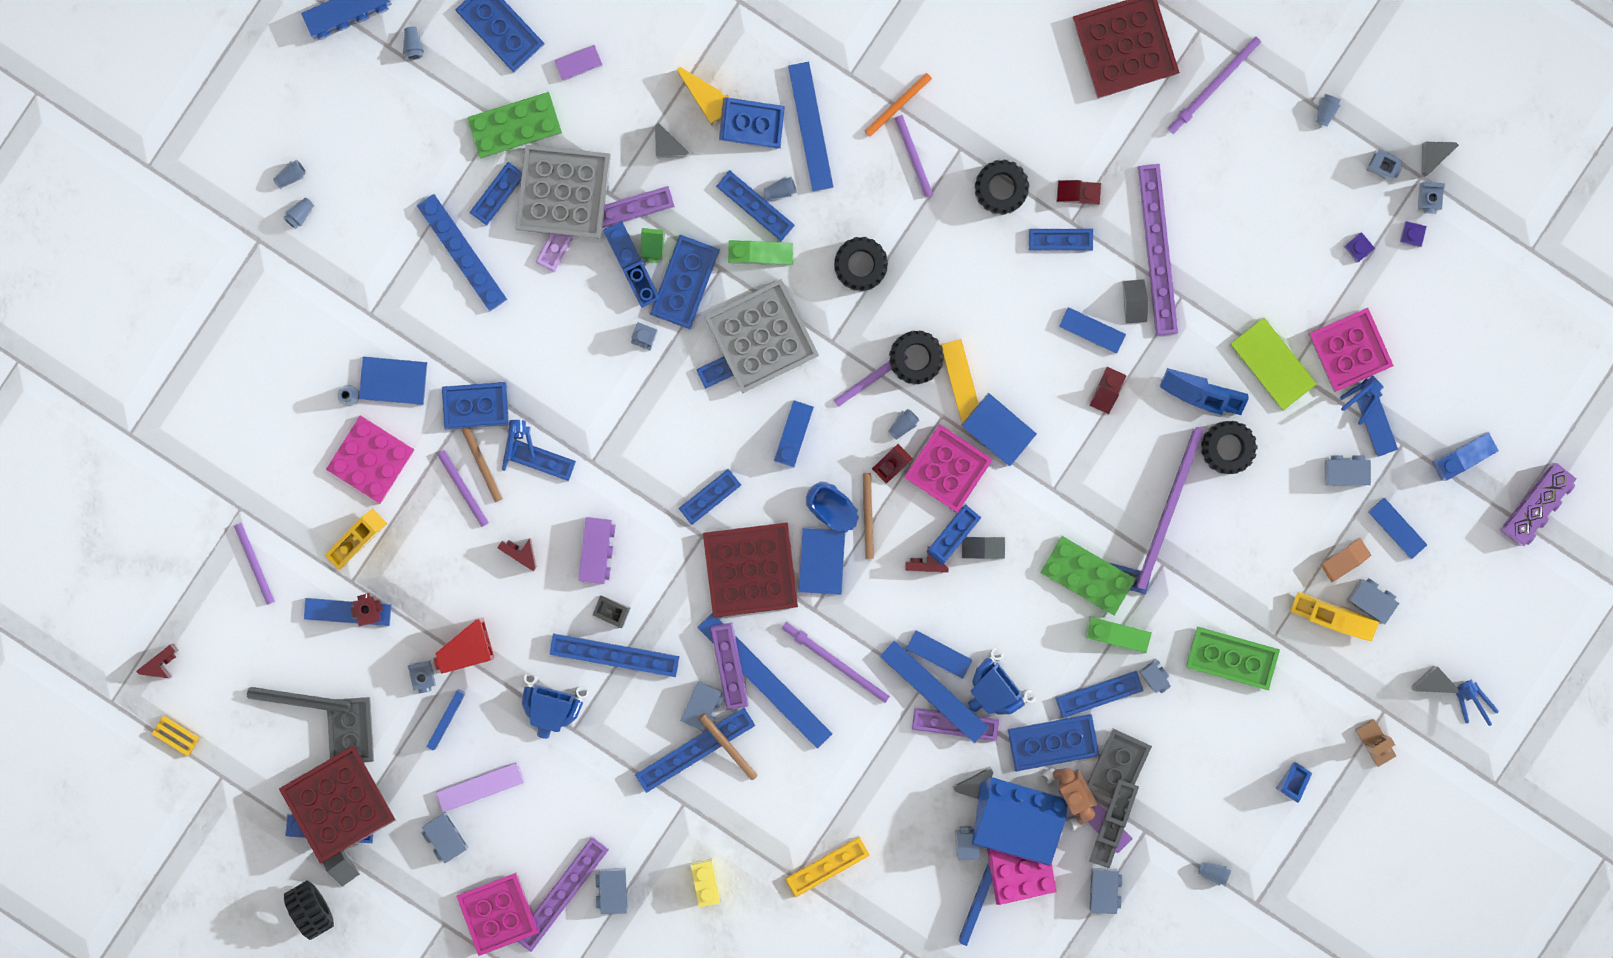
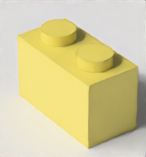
M707 859L692 862L691 870L698 906L704 907L719 904L720 896L713 860Z

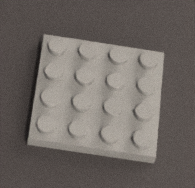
M525 145L515 229L518 231L601 239L611 154Z
M782 279L704 317L742 394L819 356Z

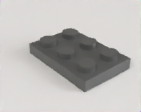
M370 697L336 699L349 701L351 707L348 713L327 710L330 759L354 745L364 762H373L374 750Z
M1112 728L1089 778L1088 787L1111 798L1118 779L1135 785L1152 746Z

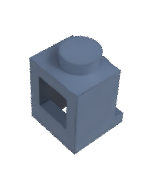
M1378 149L1375 151L1366 170L1390 181L1399 176L1402 170L1400 166L1402 160ZM1382 163L1388 165V170L1385 171L1381 168Z
M1420 183L1418 209H1423L1426 214H1436L1437 211L1442 210L1445 183ZM1430 194L1435 195L1436 199L1434 202L1429 200Z
M637 322L631 337V343L651 351L658 330Z
M1157 659L1138 672L1154 693L1158 691L1163 693L1171 685L1167 680L1169 675L1162 666L1160 668L1157 667L1160 664Z
M431 660L408 665L413 691L418 690L419 694L432 691L431 687L435 686L436 683ZM419 674L425 675L424 682L418 680Z

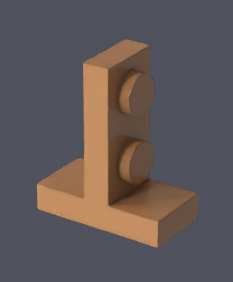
M1375 719L1355 730L1377 767L1396 757L1392 749L1395 745L1391 737L1383 734Z

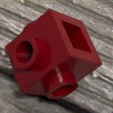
M370 593L357 596L358 600L353 601V606L350 608L353 619L357 618L359 627L382 621L380 612H383L381 600H377L376 596L370 597ZM366 605L369 607L368 613L364 610Z

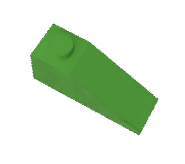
M642 228L641 258H645V262L658 263V260H663L665 233L663 230Z
M729 240L728 263L792 265L793 243Z
M1090 616L1084 637L1147 653L1152 632Z

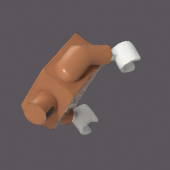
M1050 768L1042 774V776L1047 778L1048 781L1046 783L1048 785L1055 780H1060L1059 789L1074 817L1067 819V823L1070 822L1072 824L1071 831L1083 827L1085 823L1095 817L1093 807L1098 804L1079 769L1073 772L1070 768L1057 770Z

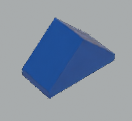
M1294 762L1276 789L1298 803L1302 798L1312 773Z

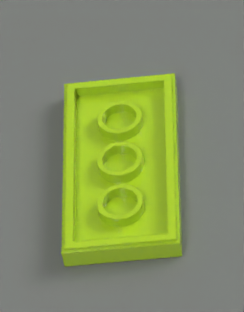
M1264 317L1230 343L1282 411L1317 385Z

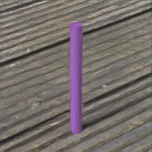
M903 115L895 117L897 126L924 196L929 197L933 193Z
M904 353V361H905L908 357H907V355ZM889 361L834 399L837 406H841L892 369Z
M443 450L438 453L437 456L481 527L488 524V520L446 452Z
M242 523L235 525L234 528L267 605L275 602L245 529Z

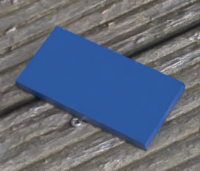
M465 0L455 9L513 73L545 45L505 0Z
M679 235L658 292L661 299L654 302L650 315L691 329L720 249Z
M1092 714L1008 729L1016 772L1100 756Z

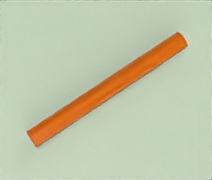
M925 73L865 130V133L871 137L932 79L931 76Z

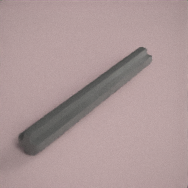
M249 687L247 690V698L341 713H348L351 707L349 701L256 687Z

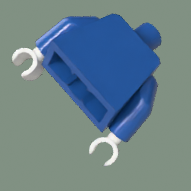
M997 648L990 652V658L987 657L977 667L972 680L974 687L971 690L974 698L968 702L973 712H977L983 707L988 714H1012L1025 706L1026 702L1033 703L1036 700V697L1028 700L1026 696L1032 690H1025L1021 693L998 662L994 664L995 661L1001 660L1004 655L1002 654L1000 658H995L993 653Z
M527 673L524 676L527 686L524 687L522 706L526 716L530 718V725L539 727L537 736L548 739L551 731L559 732L561 727H567L577 719L583 705L582 700L588 696L589 691L587 690L586 695L582 697L578 694L580 689L578 687L575 692L577 698L574 699L575 695L535 685L538 682L536 674L534 681L528 682Z

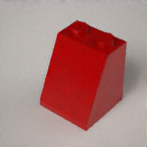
M484 617L475 620L435 653L436 657L433 660L436 670H440L441 674L494 659Z

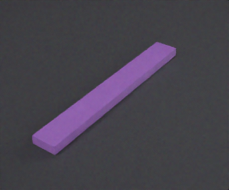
M1160 164L1138 166L1156 336L1177 334L1178 327Z
M1194 428L1135 586L1140 590H1145L1202 437L1204 431L1202 428Z

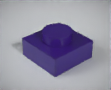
M1405 221L1400 243L1422 247L1427 226Z
M1362 232L1344 246L1357 262H1360L1375 249Z

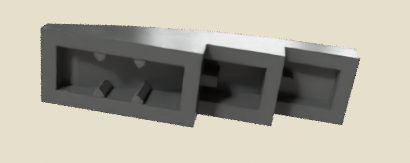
M1118 779L1089 862L1108 869L1110 868L1139 786Z

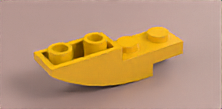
M1300 591L1297 592L1290 612L1305 617L1313 623L1371 642L1380 622Z

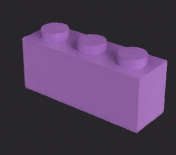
M586 517L578 581L605 584V580L610 579L611 567H607L608 558L612 559L613 546L609 545L610 537L615 536L616 525L612 524V520Z

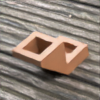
M1358 538L1343 550L1331 555L1320 566L1332 583L1362 564L1372 555L1361 538Z

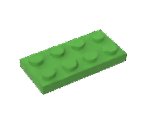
M549 92L467 117L480 158L562 133Z
M1061 536L1040 572L1114 616L1136 578L1064 536Z
M1197 626L1186 668L1269 691L1280 649Z

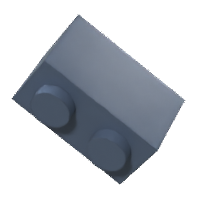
M1331 455V460H1325V485H1371V460H1365L1364 455H1353L1352 460H1343V455Z
M1369 578L1367 580L1360 579L1347 598V601L1375 620L1380 621L1381 624H1386L1399 605V602L1395 600L1396 596L1387 590L1382 592L1377 588L1379 585Z
M698 681L680 721L704 731L705 726L698 718L701 714L705 713L713 722L715 717L711 714L714 707L719 709L724 698L720 696L722 691Z
M446 812L422 827L424 830L422 835L427 843L431 842L435 847L433 852L439 861L443 860L444 863H447L468 849L467 844Z
M960 826V830H955L956 857L958 860L980 859L979 846L972 844L974 833L972 826Z
M626 868L600 869L599 874H596L595 877L596 887H600V896H596V908L600 909L601 914L627 913Z
M1091 868V913L1117 914V909H1121V896H1118V887H1122V874H1119L1117 869Z

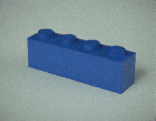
M329 0L301 14L311 37L322 40L329 37L330 32L336 29L338 32L349 28V24L354 21L360 23L369 19L368 15L377 12V14L386 12L389 10L388 6L392 5L390 0Z

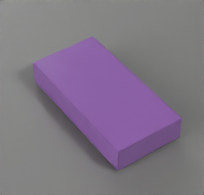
M595 45L555 60L563 81L602 66Z

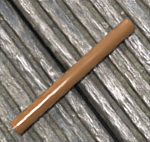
M461 429L495 503L502 500L503 498L471 429Z
M863 473L865 559H874L871 473Z
M705 713L701 714L698 718L749 779L754 780L757 777L756 772Z

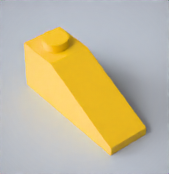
M682 67L677 68L678 74L709 123L713 125L721 120L723 98H730L728 94L724 96L720 90Z
M372 508L324 556L338 570L342 569L388 523Z

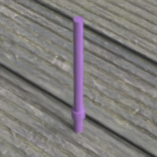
M1255 36L1186 109H1182L1178 114V118L1167 129L1174 134L1184 123L1187 124L1192 119V114L1261 43V40Z
M788 622L784 623L781 629L794 637V641L800 645H805L884 703L887 702L890 697L808 638V634L804 631L797 630Z

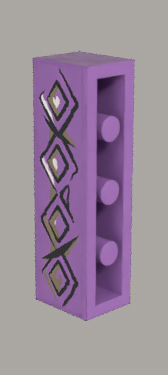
M1552 463L1501 527L1500 531L1519 546L1529 545L1536 537L1534 534L1539 527L1543 528L1548 522L1549 518L1547 516L1551 511L1555 512L1562 504L1561 499L1565 493L1568 495L1574 489V482L1577 478L1558 463Z

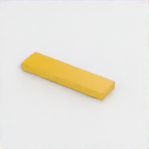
M962 339L941 345L962 424L979 403Z
M857 837L786 877L785 880L794 896L798 897L865 859L870 854L861 838Z

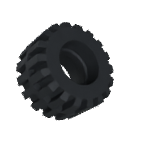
M1005 159L1002 161L995 160L992 163H988L978 174L974 187L975 196L978 198L979 204L986 211L989 210L992 214H1010L1025 202L1029 193L1028 176L1023 172L1024 169L1021 166L1016 165L1017 163L1009 162ZM1005 175L1013 181L1014 192L1008 199L999 200L991 194L989 184L995 176Z
M854 237L851 240H847L840 246L834 260V270L838 280L845 287L850 288V290H857L859 292L871 290L879 285L885 277L888 267L887 254L882 246L875 242L874 239L867 237ZM860 251L868 253L874 262L873 270L864 277L852 274L848 267L849 258L854 253Z
M921 330L910 331L898 337L892 344L891 351L889 352L891 370L897 375V378L908 384H922L932 380L938 375L943 366L944 354L942 352V345L940 346L938 339L934 338L932 334ZM912 345L923 346L929 354L928 364L921 370H912L904 362V353Z
M1238 421L1219 422L1211 426L1209 431L1203 436L1201 453L1204 455V461L1209 464L1212 470H1216L1218 473L1237 474L1243 472L1248 466H1251L1253 459L1256 458L1257 454L1255 452L1258 449V445L1255 443L1256 437L1253 436L1252 430L1243 423H1238ZM1225 435L1237 437L1241 444V452L1233 460L1223 459L1217 450L1220 438Z
M306 880L284 893L286 909L304 937L312 940L334 927L331 911L314 884Z

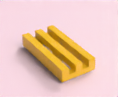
M165 715L162 716L152 732L154 736L186 756L191 754L200 737ZM166 722L170 726L174 727L178 731L190 737L191 739H193V742L191 743L187 741L180 735L164 726V723ZM160 729L188 746V750L159 732Z

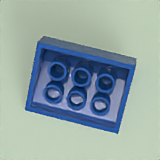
M991 777L980 785L972 844L1050 866L1066 821L1068 805L1062 797Z

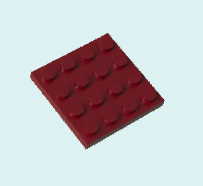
M1125 0L1072 17L1097 99L1180 73L1157 0Z
M788 522L703 533L713 618L798 607Z
M354 745L279 788L320 864L396 821Z

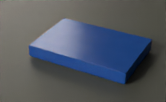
M724 97L719 140L780 149L785 106Z
M363 357L359 399L424 405L428 362Z
M506 382L442 387L445 430L509 425Z
M990 393L986 394L961 424L965 430L1008 466L1013 464L1037 435L1036 432Z
M803 528L799 592L841 595L845 545L844 531L837 532L835 530Z

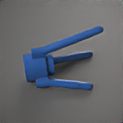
M1373 375L1369 379L1366 378L1362 383L1340 397L1343 400L1361 389L1341 410L1345 411L1364 394L1369 398L1374 396L1358 421V424L1361 425L1376 401L1383 395L1380 391L1384 386Z
M509 420L508 438L502 465L503 471L506 470L507 463L511 458L514 439H523V435H526L531 459H535L530 435L531 427H526V421Z
M1470 679L1458 685L1459 691L1456 695L1460 702L1465 723H1469L1464 698L1466 701L1471 699L1474 701L1488 726H1491L1492 723L1476 696L1479 694L1495 713L1499 711L1479 688L1477 682L1474 683Z

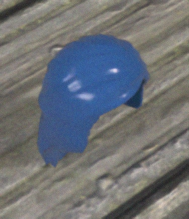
M821 481L814 484L808 490L806 506L818 520L837 532L844 531L847 533L856 527L859 519L857 515L858 509L855 508L851 500L844 493L838 490L836 485Z

